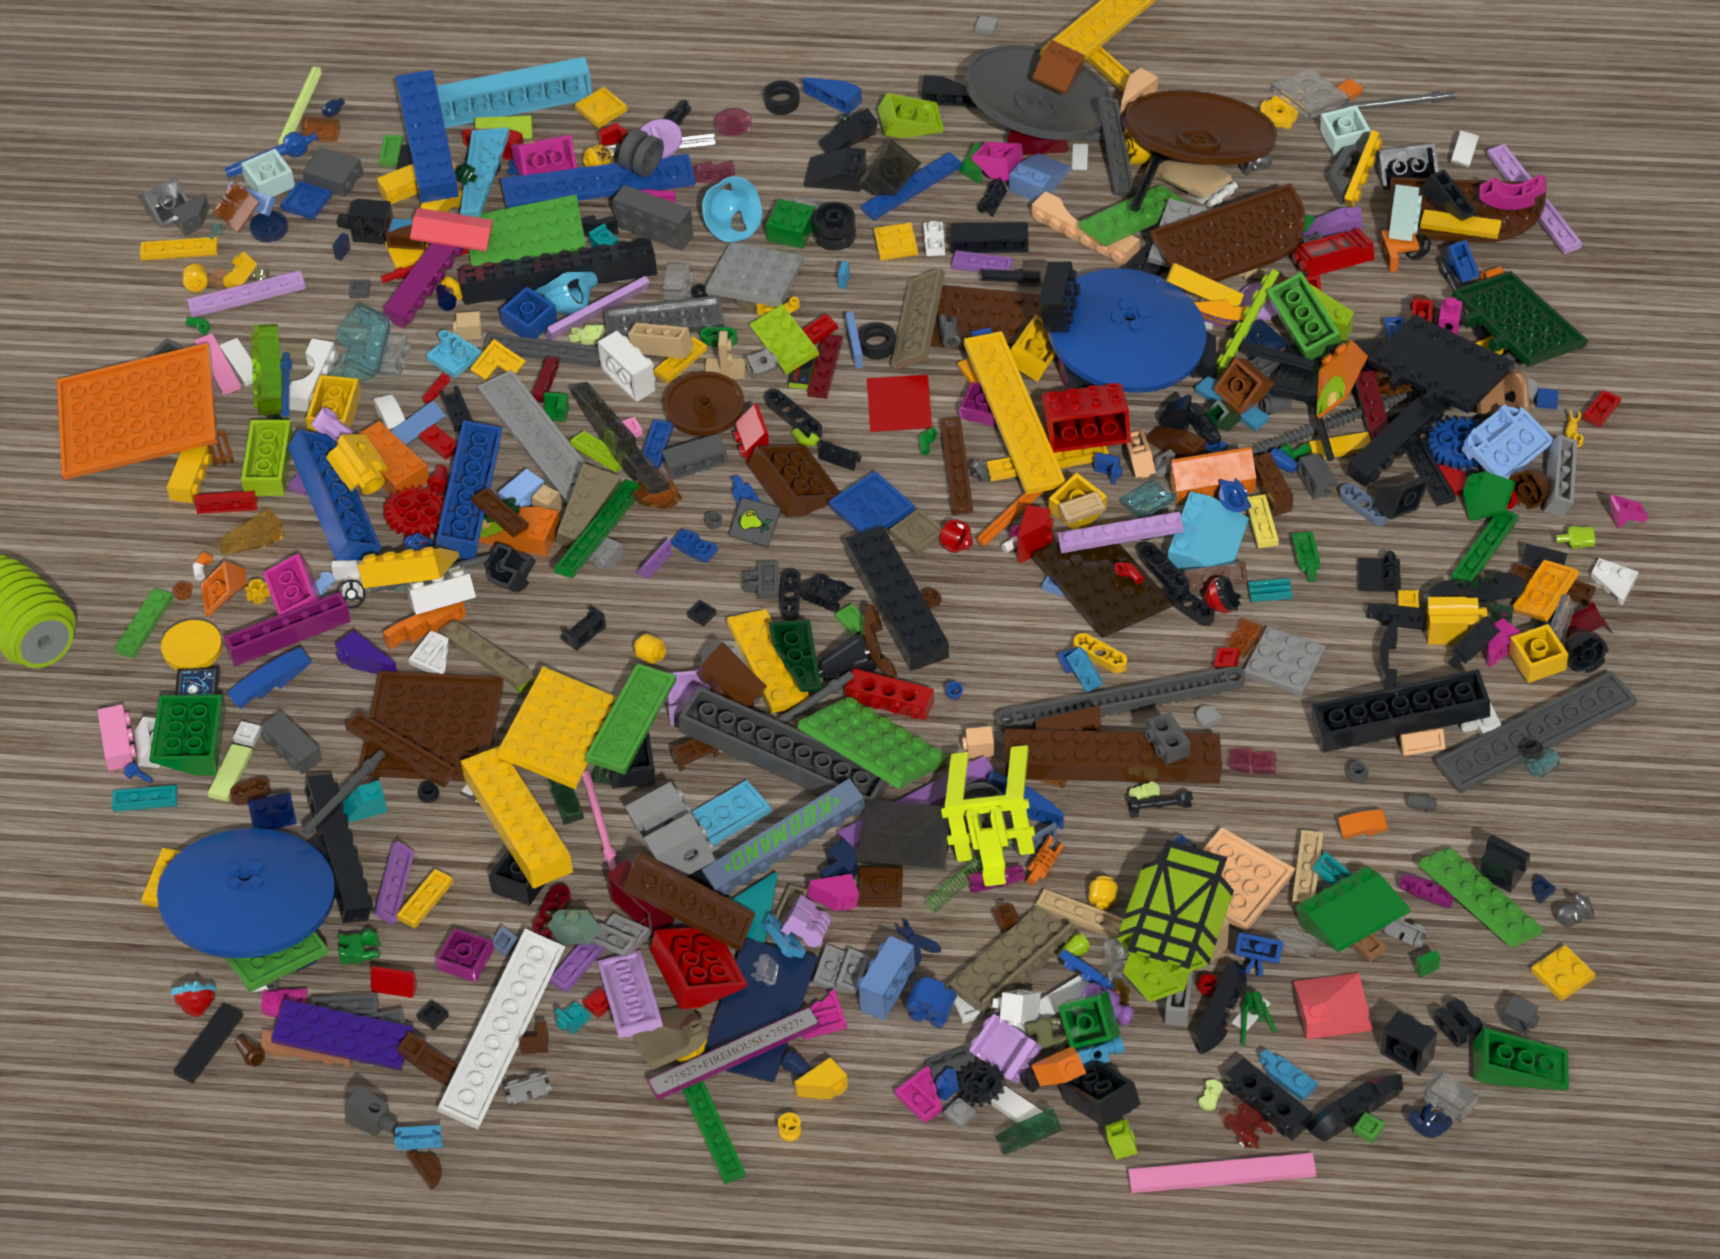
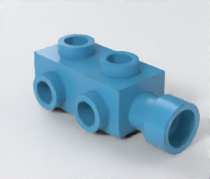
M1120 1035L1105 1042L1074 1048L1083 1066L1095 1059L1104 1064L1110 1062L1109 1054L1114 1053L1117 1055L1125 1052Z

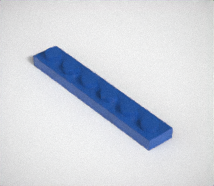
M948 152L861 205V211L875 221L957 171L961 167L962 162Z

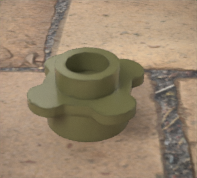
M254 269V274H250V276L255 277V281L272 278L269 277L270 271Z

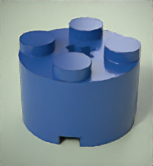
M924 977L919 982L916 979L905 1004L906 1009L911 1013L909 1017L916 1022L927 1020L933 1026L942 1028L944 1023L948 1021L956 1001V992L952 988L949 992L944 988L945 984L932 978Z

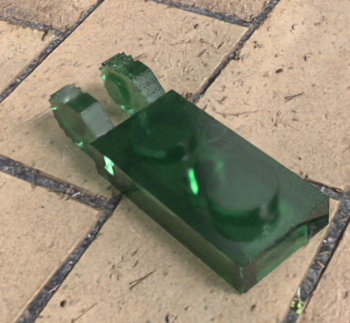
M547 778L563 825L584 819V814L574 789L563 784L556 786L554 780Z
M1050 1108L998 1133L996 1139L997 1142L1001 1143L1015 1135V1141L1001 1148L1002 1154L1006 1155L1062 1131V1127L1054 1109Z

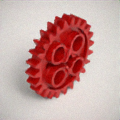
M414 485L411 486L410 490L404 487L403 492L397 489L396 495L391 493L390 499H386V504L384 505L386 525H390V530L396 529L397 535L404 533V538L408 535L413 536L416 533L426 535L428 538H431V533L437 536L445 500H443L444 495L437 496L438 491L430 492V487L423 490L422 485H420L419 489H415Z

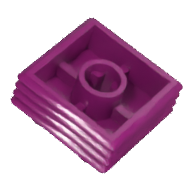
M971 382L959 407V417L970 422L973 421L996 427V420L981 384Z
M454 928L435 960L437 970L476 982L494 951L493 941Z

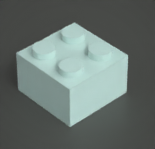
M1357 105L1321 114L1320 131L1333 156L1341 154L1344 147L1368 141L1371 130Z
M276 149L241 163L244 179L254 191L274 197L295 186L292 170Z
M1396 185L1389 238L1412 241L1413 234H1417L1422 195H1418L1419 187Z

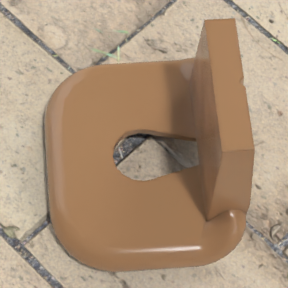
M1510 372L1477 404L1478 414H1494L1503 405L1517 409L1522 407L1529 413L1530 398L1526 376L1521 372ZM1514 391L1516 399L1514 402L1505 400L1504 395Z

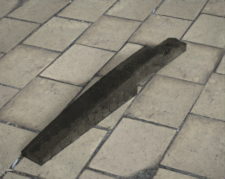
M588 382L569 385V390L586 418L633 481L639 480L650 494H658L669 490V482L638 448L636 437Z

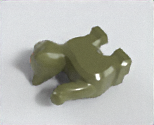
M1061 1017L1046 1018L1035 1023L1025 1024L1026 1035L1031 1037L1032 1034H1035L1037 1040L1034 1041L1043 1046L1041 1050L1054 1049L1057 1052H1061L1069 1046L1067 1035L1059 1034L1055 1037L1053 1036L1052 1026L1063 1025Z

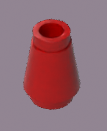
M438 465L428 480V487H430L431 492L437 490L438 494H441L447 489L448 469L446 466Z

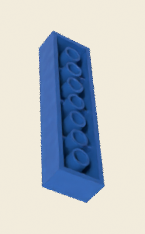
M433 70L396 76L421 203L459 197Z
M463 420L435 549L443 548L459 552L458 558L462 559L476 557L485 513L472 503L471 500L472 496L483 489L488 488L491 490L503 427Z
M297 430L288 445V449L335 559L348 561L362 560L364 556L369 554L377 556L382 547L356 488L350 491L326 458L329 452L337 446L335 440L327 434Z

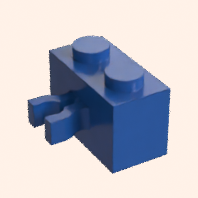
M1239 932L1235 956L1251 959L1245 972L1249 975L1255 961L1258 960V976L1262 977L1263 962L1280 964L1284 942Z

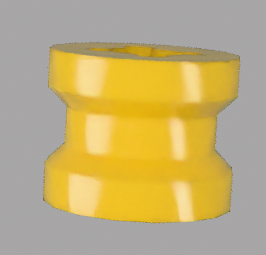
M784 1113L778 1119L779 1136L788 1142L797 1140L801 1135V1121L798 1115Z

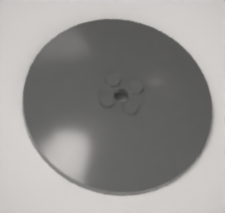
M1028 45L993 47L976 55L967 68L965 85L973 102L990 118L1010 129L1026 135L1052 140L1080 139L1091 136L1103 129L1098 100L1101 96L1112 98V94L1105 82L1085 65L1083 71L1066 95L1033 80V75L1042 57L1040 55L1042 48Z

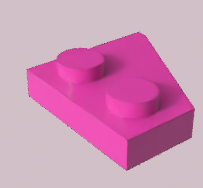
M307 988L262 991V1014L278 1018L284 999L307 1004Z
M835 989L831 990L829 996L823 1001H817L812 1005L811 1010L819 1021L820 1028L802 1035L803 1040L847 1029V1023Z

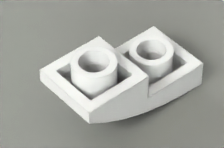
M1461 130L1450 163L1469 168L1479 136Z
M930 221L923 223L926 256L945 255L943 222Z
M392 394L373 399L379 418L382 417L385 427L390 431L405 421L404 415Z

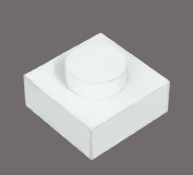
M241 721L233 736L234 742L254 747L262 732L261 726Z

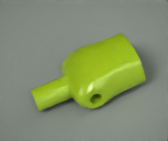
M1571 526L1567 534L1555 536L1556 543L1569 542L1573 549L1595 547L1593 526Z

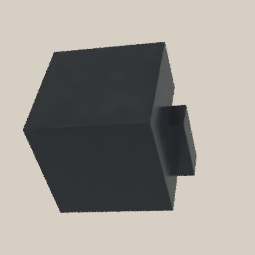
M1491 834L1487 840L1486 852L1482 856L1480 873L1495 886L1511 893L1529 867L1531 853Z

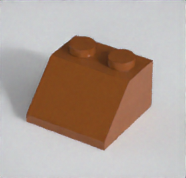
M1052 40L1042 54L1033 75V80L1066 95L1083 71L1085 55Z
M1235 358L1213 390L1226 402L1232 404L1240 414H1243L1260 402L1261 398L1266 396L1274 382L1249 360Z

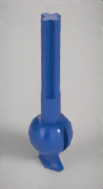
M290 132L284 137L283 144L225 167V172L228 178L243 173L241 163L273 149H276L281 157L286 154L294 158L301 157L306 153L308 144L312 143L313 140L318 141L316 132L305 136L300 132Z

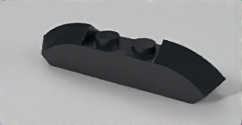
M1494 573L1493 579L1481 577L1478 581L1472 582L1470 580H1460L1458 584H1455L1454 579H1450L1433 586L1423 597L1428 600V597L1478 598V603L1520 597L1525 591L1527 581L1509 573Z
M1237 962L1226 964L1195 1033L1194 1047L1199 1054L1212 1050L1225 1038L1228 1033L1225 1027L1229 1023V1012L1231 1009H1235L1238 998L1243 997L1247 986L1246 973L1243 966Z
M1385 1073L1366 1081L1318 1113L1307 1125L1309 1132L1321 1141H1328L1359 1121L1365 1112L1370 1114L1397 1097L1403 1090L1402 1074Z

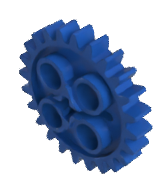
M1452 416L1451 421L1445 418L1444 424L1437 422V427H1432V432L1429 433L1428 446L1429 452L1432 453L1433 458H1437L1438 464L1444 462V466L1451 465L1453 469L1459 467L1460 471L1463 470V467L1470 471L1471 466L1478 469L1480 463L1475 458L1469 460L1462 451L1467 436L1474 428L1476 429L1479 426L1478 420L1471 422V417L1463 420L1462 416H1460L1459 420H1456Z

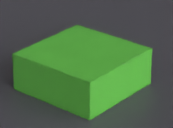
M1365 1112L1353 1128V1134L1373 1144L1385 1128V1122Z

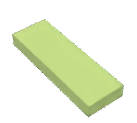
M231 744L208 791L209 798L229 802L231 798L230 790L234 785L238 784L253 753L252 748Z

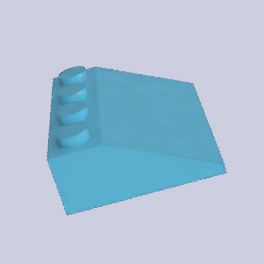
M1190 491L1181 515L1184 532L1174 534L1168 551V558L1180 571L1234 563L1249 518L1240 512L1227 510L1220 501L1209 495Z

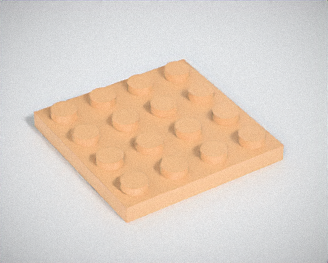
M1222 827L1203 849L1227 857L1221 876L1233 888L1234 892L1225 918L1230 924L1244 932H1247L1295 874V868Z

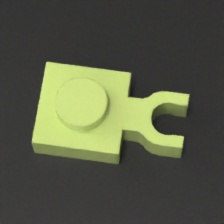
M585 325L584 329L571 328L573 335L569 334L568 337L570 342L581 340L582 344H598V341L603 339L606 330L604 325Z

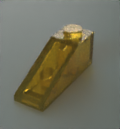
M267 509L219 539L218 543L221 554L225 556L270 546L274 542L279 541L285 534L282 522Z

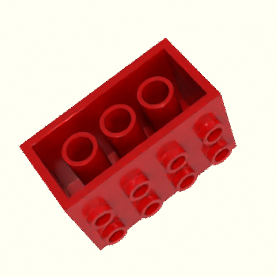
M1121 383L1089 386L1081 389L1072 388L1059 392L1050 391L1041 394L1044 429L1053 453L1131 443L1129 408Z

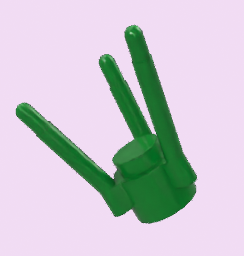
M1251 991L1245 994V1003L1241 1005L1242 1046L1245 1045L1247 1012L1252 1015L1258 1014L1261 1022L1264 1021V1013L1274 1033L1277 1031L1267 1010L1266 1002H1263L1262 995L1258 991Z

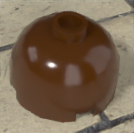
M1524 467L1516 471L1509 478L1515 482L1513 491L1517 495L1518 506L1522 503L1527 506L1526 509H1533L1545 501L1549 493V480L1543 471L1534 467Z

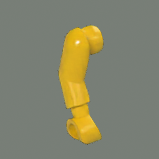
M791 297L789 302L783 305L791 314L799 309L800 301L797 297ZM756 303L759 316H763L776 308Z
M1571 409L1567 418L1569 422L1565 430V436L1577 440V448L1583 445L1584 437L1576 431L1577 423L1581 418V412L1578 411L1576 419L1572 417Z

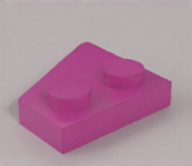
M928 1066L895 1090V1096L924 1124L942 1112V1105Z

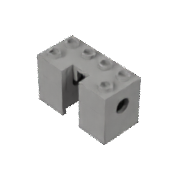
M669 782L626 805L625 808L649 853L653 854L655 860L684 876H688L716 861L712 854L715 849L709 839L706 840L708 834L703 825H699L694 814L691 815L692 812L686 802L683 803L682 800L685 797L680 788L675 789L673 784Z

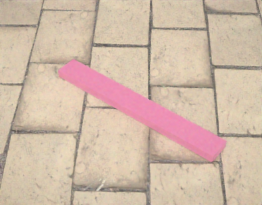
M1313 1153L1128 1169L1131 1193L1310 1178L1316 1177Z

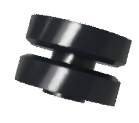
M836 201L820 205L813 214L815 242L820 247L831 251L843 250L849 247L856 238L854 210L849 205Z

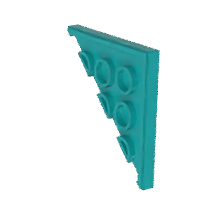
M776 872L732 899L733 902L756 913L746 939L766 944L767 932L762 923L767 918V915L771 914L776 883L778 881V874Z

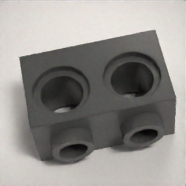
M1171 712L1147 720L1146 739L1152 742L1157 756L1162 758L1166 765L1189 756L1191 742Z

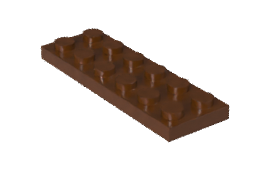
M641 852L636 855L622 888L623 891L737 951L742 948L756 914Z

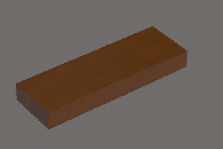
M488 488L472 496L471 502L513 538L528 529L529 523Z
M1244 561L1183 570V574L1189 579L1190 591L1206 589L1210 581L1223 576L1228 577L1232 585L1248 583L1246 562Z

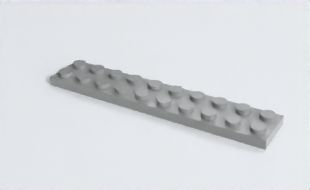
M512 370L478 385L477 389L480 395L554 490L560 492L561 499L568 505L582 465L586 463Z

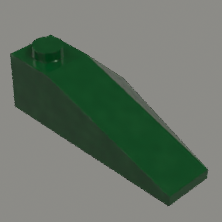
M810 620L768 622L771 643L799 691L822 690Z

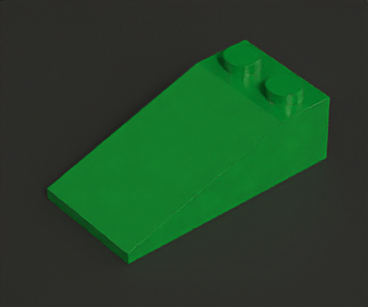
M1484 1028L1473 1041V1080L1498 1086L1567 1091L1569 1089L1568 1050Z

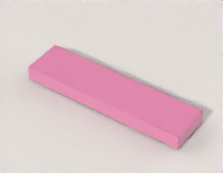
M213 334L194 340L195 346L209 343L211 347L213 378L222 395L240 390L241 385Z

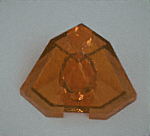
M658 467L643 476L638 482L640 487L631 494L632 498L639 505L665 510L675 506L682 499L672 479Z

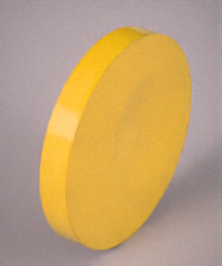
M189 620L176 624L166 632L161 641L163 659L168 666L175 670L207 668L219 658L222 651V640L219 631L212 624L201 620Z

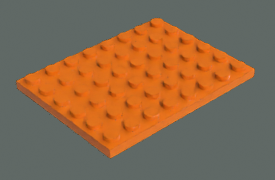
M209 343L57 379L61 473L64 480L218 443L211 347Z

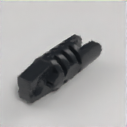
M1196 402L1191 404V421L1198 433L1210 446L1220 443L1221 435L1204 409Z

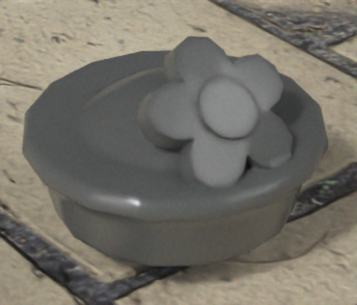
M973 460L970 465L973 473L972 476L981 482L989 480V473L984 464L987 465V462Z

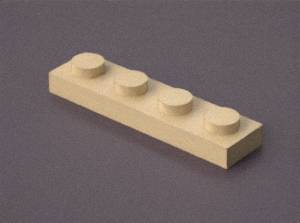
M1301 831L1292 906H1297L1304 902L1305 899L1316 895L1318 874L1311 868L1321 856L1323 832Z

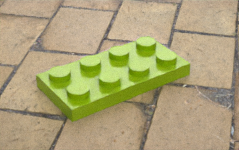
M783 304L749 324L764 347L770 353L775 354L777 364L786 375L819 355L817 348Z

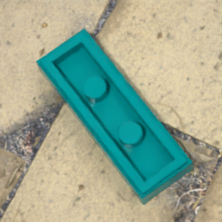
M177 785L113 790L112 794L113 812L176 807L178 803Z

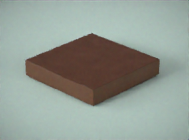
M859 867L858 907L902 908L903 867Z

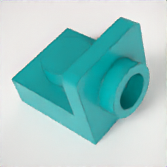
M576 1001L564 1011H561L559 1008L555 1010L556 1025L562 1031L566 1030L571 1035L591 1020V1014Z

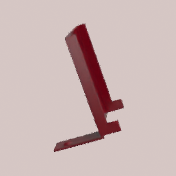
M1593 601L1589 603L1590 606L1558 622L1566 639L1577 631H1594L1605 624L1611 631V628L1605 619L1601 617Z

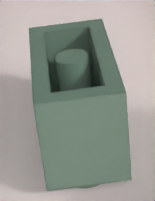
M559 910L554 913L552 920L547 925L561 944L590 945L602 929L588 910Z

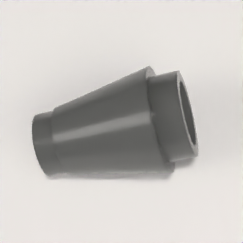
M1265 396L1260 401L1261 411L1267 415L1291 409L1292 406L1291 399L1277 396Z

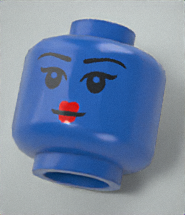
M416 533L413 536L409 535L404 542L405 550L421 551L426 547H433L435 549L434 542L421 533Z

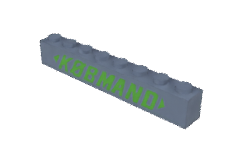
M849 778L703 868L702 872L705 880L714 892L723 896L730 894L738 885L748 883L754 875L767 871L777 861L785 860L790 853L796 849L804 848L814 838L822 837L830 828L840 826L851 815L859 814L866 807L864 798Z

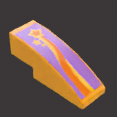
M1229 300L1194 302L1201 312L1204 322L1233 329L1236 328L1239 322L1243 323L1245 319L1243 314L1248 307H1230Z

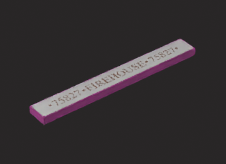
M805 1008L647 1079L648 1085L657 1101L816 1030L820 1028V1023L811 1008Z

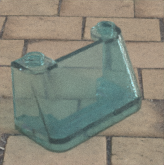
M357 302L338 326L336 332L337 342L348 348L347 353L342 356L341 362L333 372L328 373L326 376L358 378L359 383L375 377L382 367L391 329L390 319L386 315Z

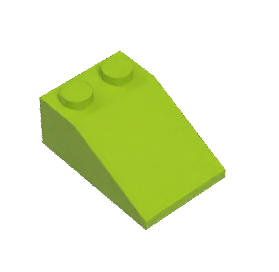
M887 93L878 107L884 135L908 138L944 131L937 102Z

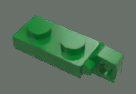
M1313 531L1292 534V542L1301 572H1306L1308 582H1316V571L1320 570V559Z

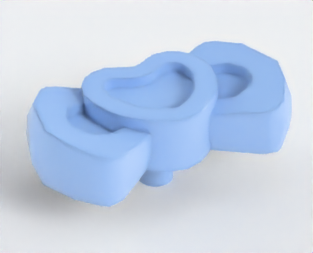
M322 572L320 578L316 580L321 597L331 587V584L335 583V577L330 572Z

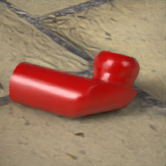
M1123 562L1115 564L1114 570L1119 576L1131 577L1136 584L1144 581V576L1133 564Z

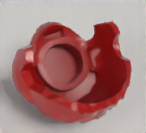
M950 520L942 528L940 540L944 548L949 552L958 553L962 550H969L973 545L971 528L968 523Z

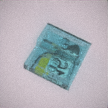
M1153 480L1146 482L1119 498L1123 506L1143 518L1150 516L1177 500L1175 492L1164 490L1161 482Z

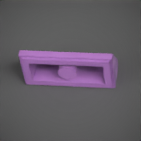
M667 539L636 573L649 579L672 554L671 540Z

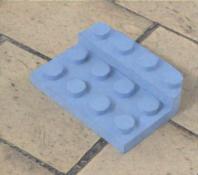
M1503 405L1486 421L1471 431L1464 441L1462 451L1469 460L1475 458L1487 472L1509 479L1516 471L1527 466L1553 443L1554 439L1524 408L1520 407L1517 409Z

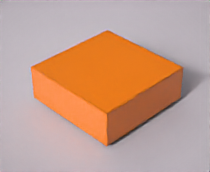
M1349 78L1336 87V92L1350 101L1363 93V87Z

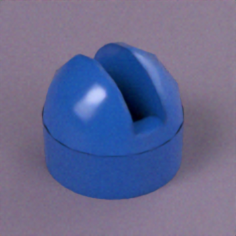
M956 681L948 683L946 687L947 697L951 700H957L961 697L963 692L962 685Z

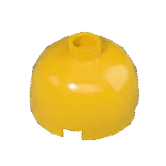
M1126 129L1124 135L1130 166L1142 165L1148 161L1151 153H1154V151L1135 140Z

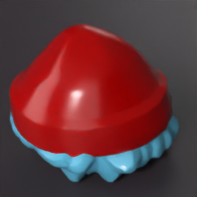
M196 980L192 985L186 983L184 986L172 988L171 993L174 996L176 1005L186 1014L192 1017H200L215 1000L216 986L211 983L201 985Z

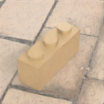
M636 323L628 333L630 343L634 347H638L643 355L686 358L693 348L692 339L687 327Z

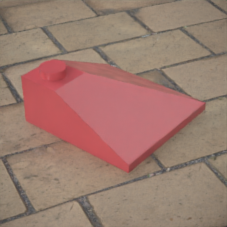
M1359 973L1293 981L1306 1039L1373 1031Z

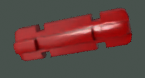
M442 373L427 390L428 392L422 396L423 403L429 404L435 400L434 398L438 397L439 391L444 390L445 386L451 381L448 374Z

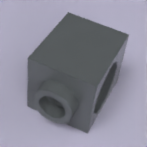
M1513 995L1504 1011L1502 1025L1527 1035L1530 1029H1535L1540 1017L1537 1016L1538 1006Z

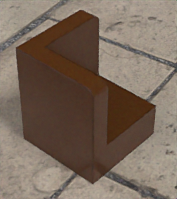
M537 1022V1032H525L523 1037L519 1038L521 1054L548 1053L549 1034L547 1022Z

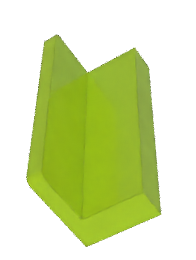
M533 116L475 118V129L508 127L511 130L522 133L523 139L532 138Z

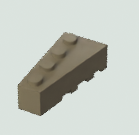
M583 463L558 529L556 544L568 548L574 544L610 500L614 492L620 487L622 476Z

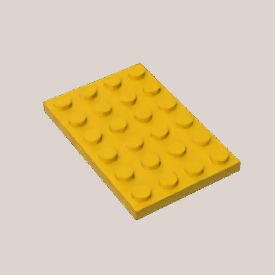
M542 667L500 745L496 757L576 790L589 764L586 762L585 756L618 697Z

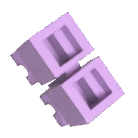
M800 895L791 908L781 931L787 935L793 932L803 938L808 946L818 947L823 941L831 923V918L827 912L817 910L815 908L817 904Z

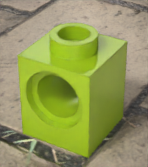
M1128 1119L1106 1125L1107 1139L1116 1160L1138 1154L1136 1138Z

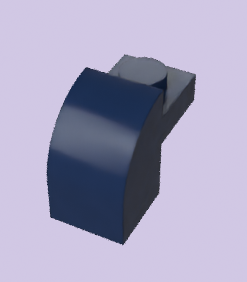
M843 838L827 849V860L830 866L821 871V879L852 874L853 879L856 878L858 872L857 854L855 849Z

